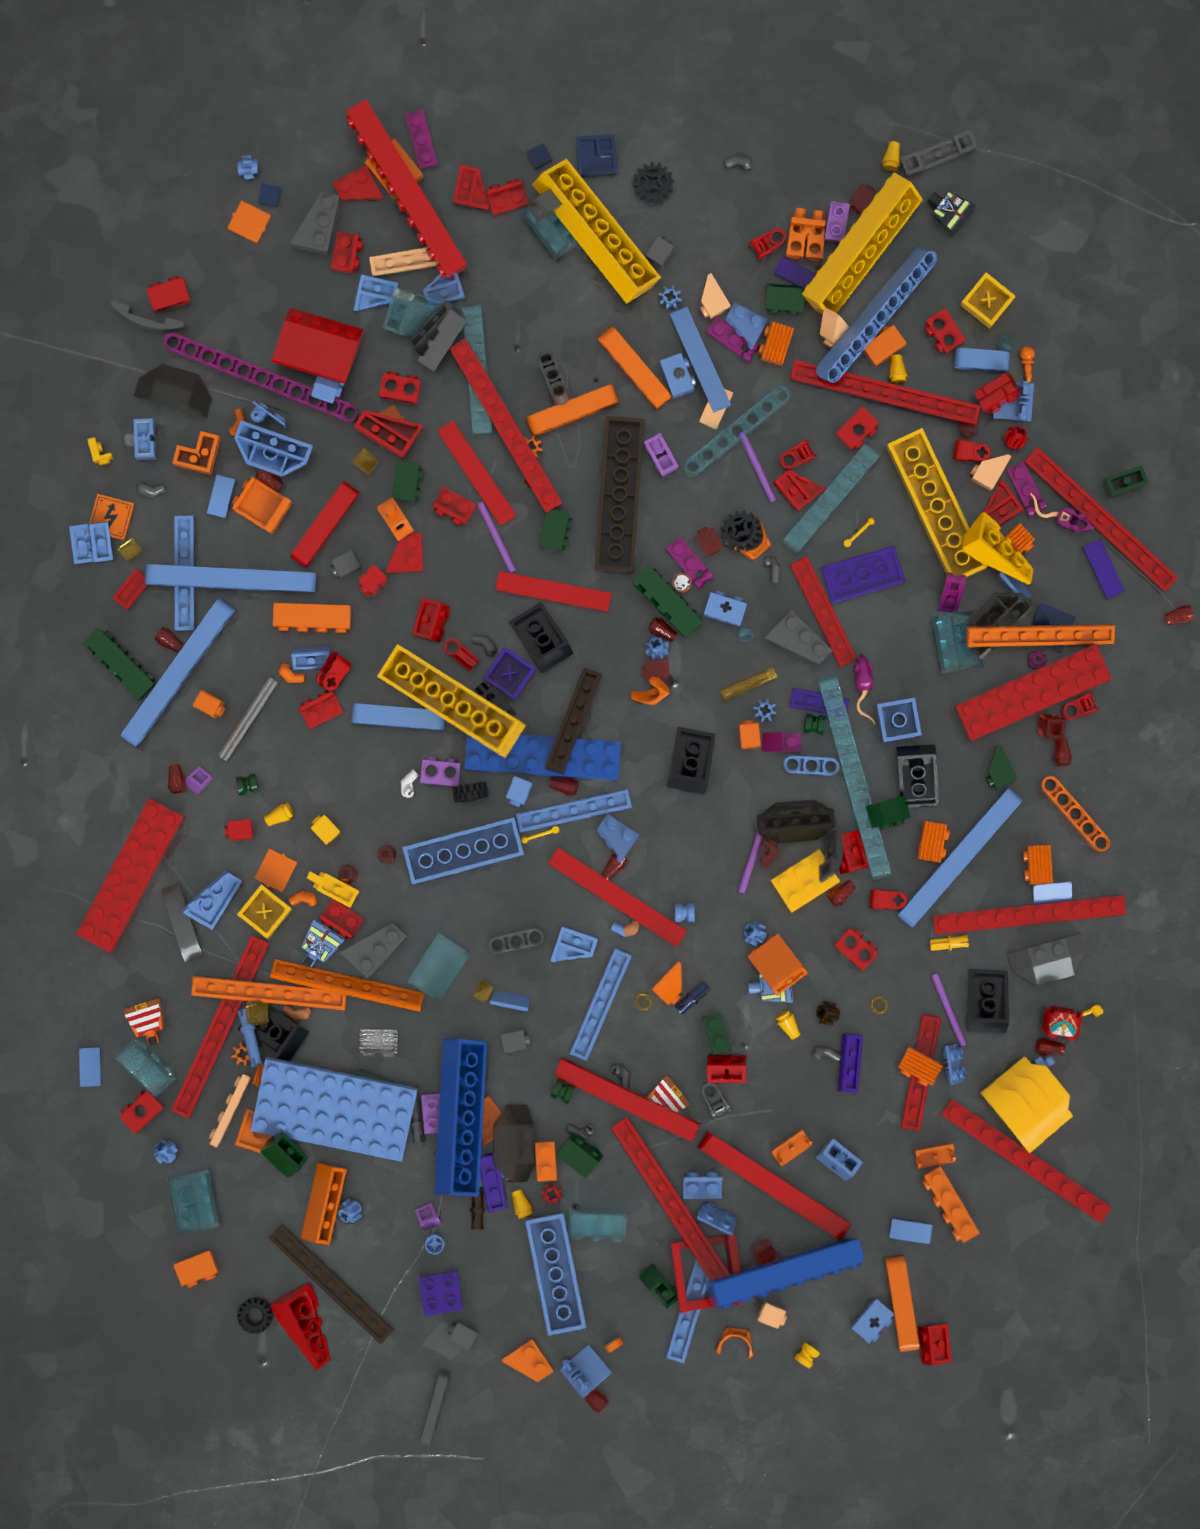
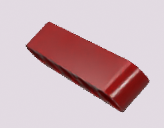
M343 481L295 547L290 557L306 568L352 506L360 492Z

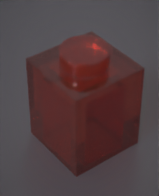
M861 184L849 201V208L862 215L864 209L873 201L876 191L869 185L864 186Z
M705 527L697 532L698 535L695 539L706 558L724 548L713 527L710 529Z
M645 661V666H642V677H646L647 682H649V678L652 676L658 677L662 681L670 680L669 661Z
M1040 714L1038 733L1045 738L1064 739L1066 719L1054 714Z

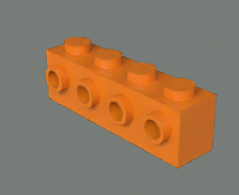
M274 603L273 627H277V631H289V628H297L296 631L308 632V629H316V632H327V629H335V633H346V630H351L352 607L351 605Z
M317 1164L301 1239L330 1245L347 1169L330 1164Z
M938 1165L924 1173V1180L922 1182L927 1190L931 1189L934 1196L932 1199L936 1206H941L944 1213L942 1216L946 1223H951L954 1230L951 1232L955 1239L965 1243L980 1234L941 1166Z

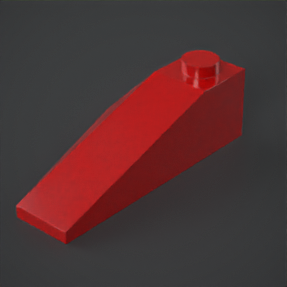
M307 1283L280 1296L270 1305L279 1324L314 1369L319 1370L330 1360L326 1337L322 1336L320 1325L323 1323L322 1319L318 1317L316 1308L319 1307L318 1300L310 1284Z

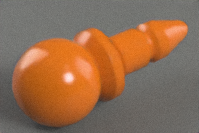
M1025 346L1020 350V358L1022 359L1021 364H1025V380L1030 383L1032 378L1031 363H1034L1032 359L1035 356V351L1032 347Z

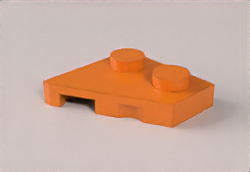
M533 1338L502 1358L503 1363L536 1382L554 1372Z

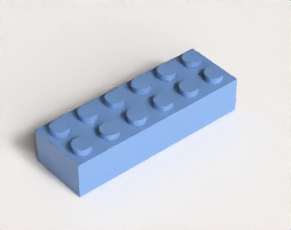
M515 818L402 847L412 885L524 855Z
M564 1212L526 1219L525 1222L548 1336L586 1328Z

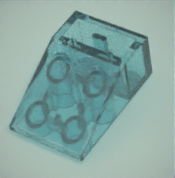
M397 287L393 293L382 328L399 335L413 337L443 303Z

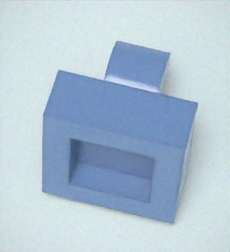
M1051 1056L1044 1060L1041 1057H1037L1031 1061V1064L1045 1065L1047 1068L1055 1063Z

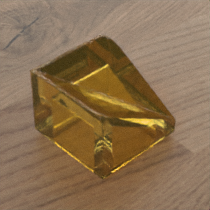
M363 448L352 463L366 475H369L380 460Z
M133 538L117 548L127 562L143 551Z
M481 980L472 996L486 1003L495 987L487 981Z
M260 1000L246 1002L247 1021L256 1026L268 1023V1004Z

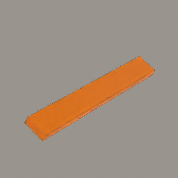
M1115 625L967 627L966 646L1114 644Z
M278 959L274 960L270 974L272 979L418 1012L421 1010L424 998L423 992Z
M193 976L191 996L345 1010L346 995L312 987Z

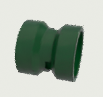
M806 714L804 732L810 733L813 731L823 735L826 716L814 717L812 714Z
M255 773L249 774L248 777H236L240 796L245 795L247 792H259Z
M557 1079L550 1097L555 1099L559 1097L562 1099V1102L568 1104L575 1086L571 1084L564 1085L563 1081Z

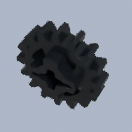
M651 162L649 167L643 164V170L637 169L639 175L633 176L637 180L633 182V186L637 187L634 192L635 194L640 193V200L645 197L646 203L653 200V204H656L657 199L663 202V196L669 198L670 195L667 191H673V187L670 184H673L674 180L669 179L672 176V172L666 173L667 166L662 169L660 162L657 166H654V163ZM649 171H657L656 173H653V174H650V173H649ZM663 177H665L666 187H664V185L661 184V180L663 179ZM641 178L646 184L643 189L640 184ZM650 180H657V186H650ZM651 192L658 193L657 195H650Z
M743 510L742 514L735 511V516L729 514L730 519L723 520L726 526H721V530L724 532L721 534V537L725 539V545H729L731 550L736 547L737 552H740L741 548H744L747 552L748 546L755 548L753 543H759L758 536H762L760 531L762 525L759 523L758 517L754 518L752 512L747 515L745 510ZM751 524H752L753 527H754L753 532H751V530H750V529H751ZM730 530L733 532L731 535L732 538H730L729 535Z

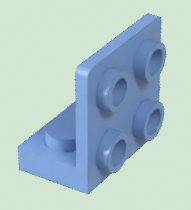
M708 1171L706 1175H699V1172H687V1175H683V1199H722V1175H718L716 1171Z

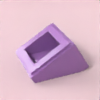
M198 765L186 778L184 784L199 795L213 777Z
M432 1202L414 1209L423 1231L441 1224Z

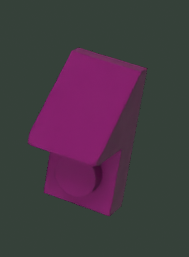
M763 733L762 752L801 753V733Z

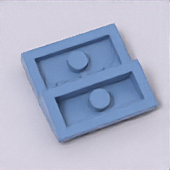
M108 522L69 525L74 564L113 560Z

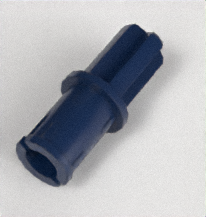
M701 982L690 993L687 992V996L675 1005V1008L683 1015L691 1006L698 1004L697 1001L710 990L704 982Z

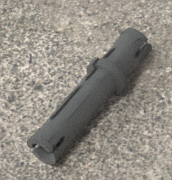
M418 1090L410 1123L413 1144L425 1142L424 1122L421 1116Z

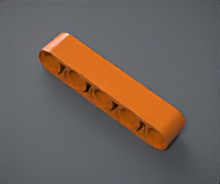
M613 326L597 337L602 346L656 409L672 397Z
M613 384L568 400L564 405H556L532 414L525 419L532 436H536L619 403Z
M1053 776L1043 778L1040 782L1042 792L1090 847L1097 852L1107 850L1110 845L1107 835L1064 786ZM1046 780L1053 781L1054 788L1052 790L1045 788ZM1060 794L1065 795L1067 798V802L1064 805L1059 804L1057 801ZM1072 809L1079 811L1078 819L1071 818L1070 811ZM1085 823H1089L1092 826L1090 834H1086L1083 831ZM1099 837L1105 841L1103 848L1096 846L1095 842Z
M905 1256L885 1258L900 1352L919 1349V1341Z

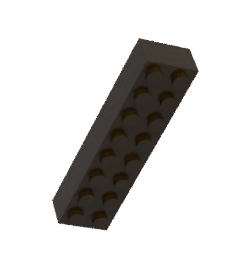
M606 416L595 571L633 573L644 419Z

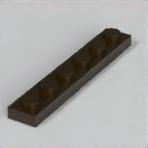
M583 668L545 765L546 770L564 775L601 680L602 673Z

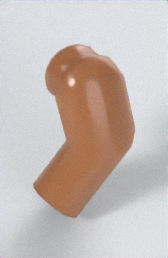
M286 1005L282 1012L293 1021H302L309 1018L311 1009L304 1006L302 1009L295 1010L290 1005Z

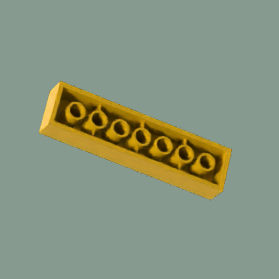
M567 159L544 171L532 185L540 195L551 189L561 201L562 205L556 210V216L626 304L650 290L661 279L660 275Z
M895 172L886 180L885 185L874 196L870 205L864 209L860 218L852 225L850 231L840 241L836 250L829 255L826 263L817 271L811 283L805 287L802 295L815 311L823 315V311L827 307L833 312L838 313L922 202V197L910 181Z
M923 428L887 444L886 448L946 575L949 572L955 576L966 575L967 578L988 567L986 564L975 560L962 549L964 535L969 530V526Z
M398 644L377 675L386 683L505 758L526 726Z

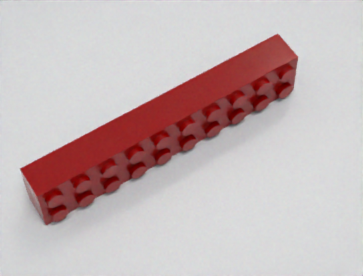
M365 99L347 110V117L345 119L351 130H356V139L361 147L365 145L367 148V157L371 163H376V171L380 178L386 179V188L391 196L395 195L397 197V206L401 212H406V220L412 229L416 228V237L421 245L425 244L427 246L426 253L431 261L435 260L438 264L436 269L442 278L446 277L449 280L467 269V263L367 100Z

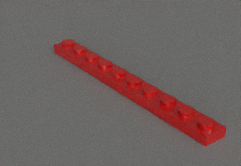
M466 338L449 348L544 511L547 513L563 504Z
M798 360L794 362L790 380L976 426L981 408L979 405L847 372L837 382L831 383L817 376L816 369L818 365Z
M1037 447L1024 461L1079 514H1084L1093 527L1163 592L1175 582L1178 577L1043 451Z
M1123 895L934 915V934L1126 915L1125 899Z
M251 935L231 980L252 982L270 943ZM222 999L171 1111L188 1119L190 1118L243 1000Z
M953 1099L949 1101L941 1113L943 1117L1098 1222L1102 1223L1112 1208L1031 1152L1028 1153L1021 1145Z
M625 1118L610 1129L708 1279L711 1281L730 1275L629 1119Z

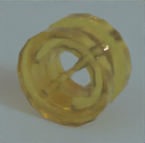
M639 994L635 998L634 1004L639 1011H647L651 1007L652 1000L647 994ZM641 997H645V1000L649 1002L648 1006L645 1005V1008H641V1004H638V999L641 1000Z
M882 997L874 998L871 1002V1010L876 1014L886 1012L888 1008L887 1001ZM877 1000H881V1003L885 1004V1008L882 1007V1011L874 1008V1003L877 1004Z

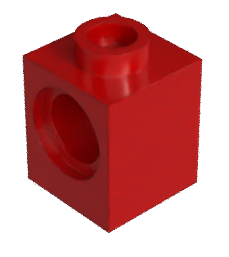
M251 819L227 821L228 826H225V836L229 837V841L254 839Z

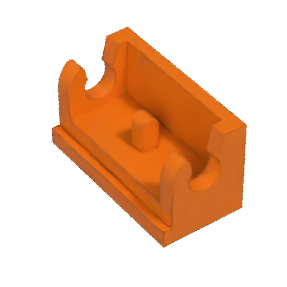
M801 1129L772 1149L771 1153L782 1167L813 1144Z
M953 1143L914 1150L917 1169L956 1161Z

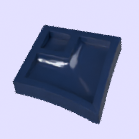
M614 135L576 137L578 173L582 178L617 174Z
M1041 602L1031 626L1073 625L1076 617ZM1065 645L1042 646L1062 653Z

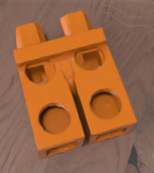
M796 208L794 216L791 218L786 258L803 260L805 240H807L805 261L822 263L826 225L824 211L813 210V218L807 219L805 218L806 209Z

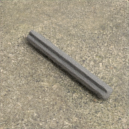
M270 677L267 679L218 754L224 761L229 759L276 687V680Z

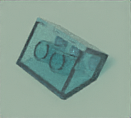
M528 208L521 213L526 223L532 228L555 259L566 254L579 244L555 213L541 222L537 221Z
M974 611L953 612L932 617L941 673L983 667L980 647L966 646L967 627H976Z
M438 933L407 982L441 1002L471 953Z
M133 1039L114 1057L154 1097H158L176 1080L173 1077L175 1074L167 1066L164 1068L160 1064L161 1060L154 1053L150 1054L146 1050L147 1046L140 1039L138 1041Z
M209 1170L167 1178L178 1234L200 1232L220 1227Z
M569 1212L568 1236H572V1240H584V1237H591L592 1241H603V1238H611V1242H622V1239H626L627 1214Z

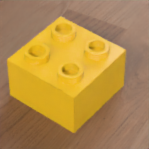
M985 273L961 302L960 306L990 329L1016 296L988 273Z
M261 884L237 915L265 938L269 939L293 908Z

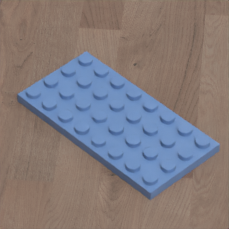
M266 1057L251 1131L269 1135H276L282 1131L289 1139L402 1162L418 1088Z

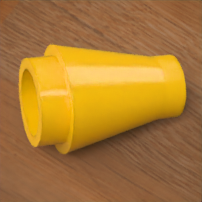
M889 142L881 162L884 170L897 171L898 167H900V144L898 142Z
M892 355L889 379L892 384L905 383L908 375L902 355Z
M281 803L269 814L265 815L264 819L267 825L271 826L291 820L294 813L288 803Z
M789 1010L782 1012L776 1017L777 1024L791 1040L801 1035L794 1015Z
M522 1189L512 1192L515 1216H518V1219H523L533 1215V1208Z

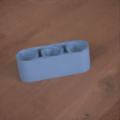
M955 348L954 368L1000 373L1009 372L1010 352Z
M789 756L784 760L783 768L790 774L832 776L838 772L839 763L834 758ZM793 759L797 762L795 770L788 769V760ZM812 760L816 763L814 771H809L806 768L807 761ZM827 762L835 764L836 768L833 772H828L825 769Z

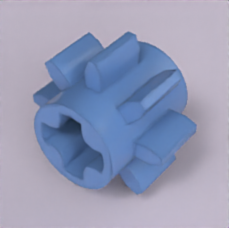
M251 155L242 156V160L238 161L239 175H244L245 179H254L253 174H258L257 159H252Z
M674 285L671 289H667L664 286L665 292L659 293V296L663 297L659 304L664 303L667 310L669 306H673L676 309V302L682 301L681 298L677 297L681 291L676 292ZM670 293L673 294V298H675L672 299L671 302L667 301V297H665L669 296Z
M662 637L651 638L649 643H646L647 657L652 656L653 661L663 660L665 655H669L668 642H663Z
M769 699L765 703L758 700L760 706L753 707L754 710H757V714L754 717L760 716L761 722L764 721V718L772 721L770 715L777 714L775 711H772L775 704H768ZM768 706L767 710H769L770 713H767L765 716H763L762 711H760V708Z
M756 921L753 924L746 925L743 931L744 936H746L744 941L754 946H757V943H763L767 937V933L764 931L766 926Z
M165 1140L159 1141L154 1147L153 1155L160 1164L163 1161L171 1163L177 1156L176 1152L178 1149L175 1147L176 1145L171 1140L168 1142Z
M348 1198L338 1206L340 1208L338 1215L344 1222L349 1221L352 1224L362 1217L360 1214L362 1207L356 1200L351 1201Z

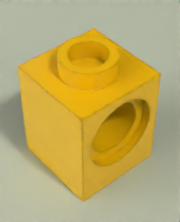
M319 815L311 822L313 824L311 829L326 845L341 833L326 815L322 817Z

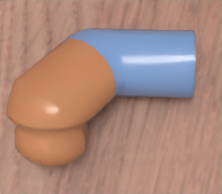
M631 921L626 926L614 922L610 930L623 937H629L639 931L640 925L637 921Z

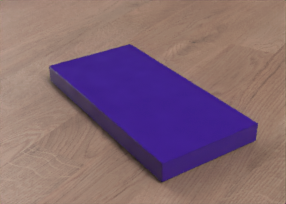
M895 546L821 567L831 604L905 583Z

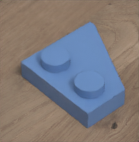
M361 274L353 311L395 302L399 283Z
M439 274L431 284H428L423 289L428 309L441 306L445 300L451 303L465 298L458 274L449 280L446 277L442 278Z
M734 302L725 319L735 329L739 337H744L749 343L748 347L751 350L754 348L768 321L767 318Z
M609 814L606 815L597 828L598 833L605 839L609 849L613 848L618 857L616 859L620 863L639 836L638 833Z
M562 926L551 962L592 957L598 937Z

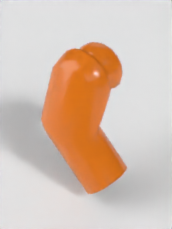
M243 408L234 410L236 422L229 429V433L232 436H235L241 420L247 422Z
M283 663L280 665L279 675L287 683L305 682L304 673L294 674L288 664Z
M304 890L288 898L292 906L301 901L307 903L309 907L317 904L316 896Z

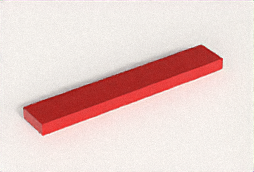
M452 420L437 430L499 525L502 526L516 517L515 512L454 421Z
M806 556L791 563L790 567L829 647L833 650L832 653L839 667L857 660L808 557Z
M499 571L495 589L496 591L604 612L609 610L612 595L610 592Z
M922 1014L915 1050L934 1060L941 1018ZM911 1074L900 1128L920 1131L929 1083L926 1087L918 1083V1078Z

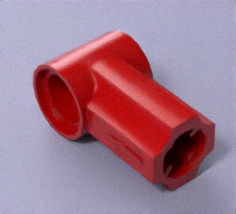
M448 639L444 644V652L469 672L480 659L457 639ZM449 642L457 644L458 649L456 652L451 653L447 650Z

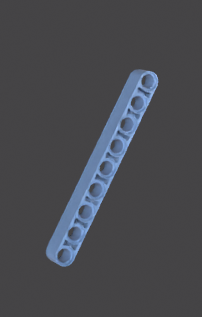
M923 247L914 249L818 364L816 369L818 377L831 383L837 382L935 265L937 255L934 251Z
M146 564L144 584L316 593L317 574L310 572Z
M221 598L216 600L125 727L120 737L135 747L142 742L235 611L234 607Z
M1008 787L897 916L912 928L1014 812L1023 799Z

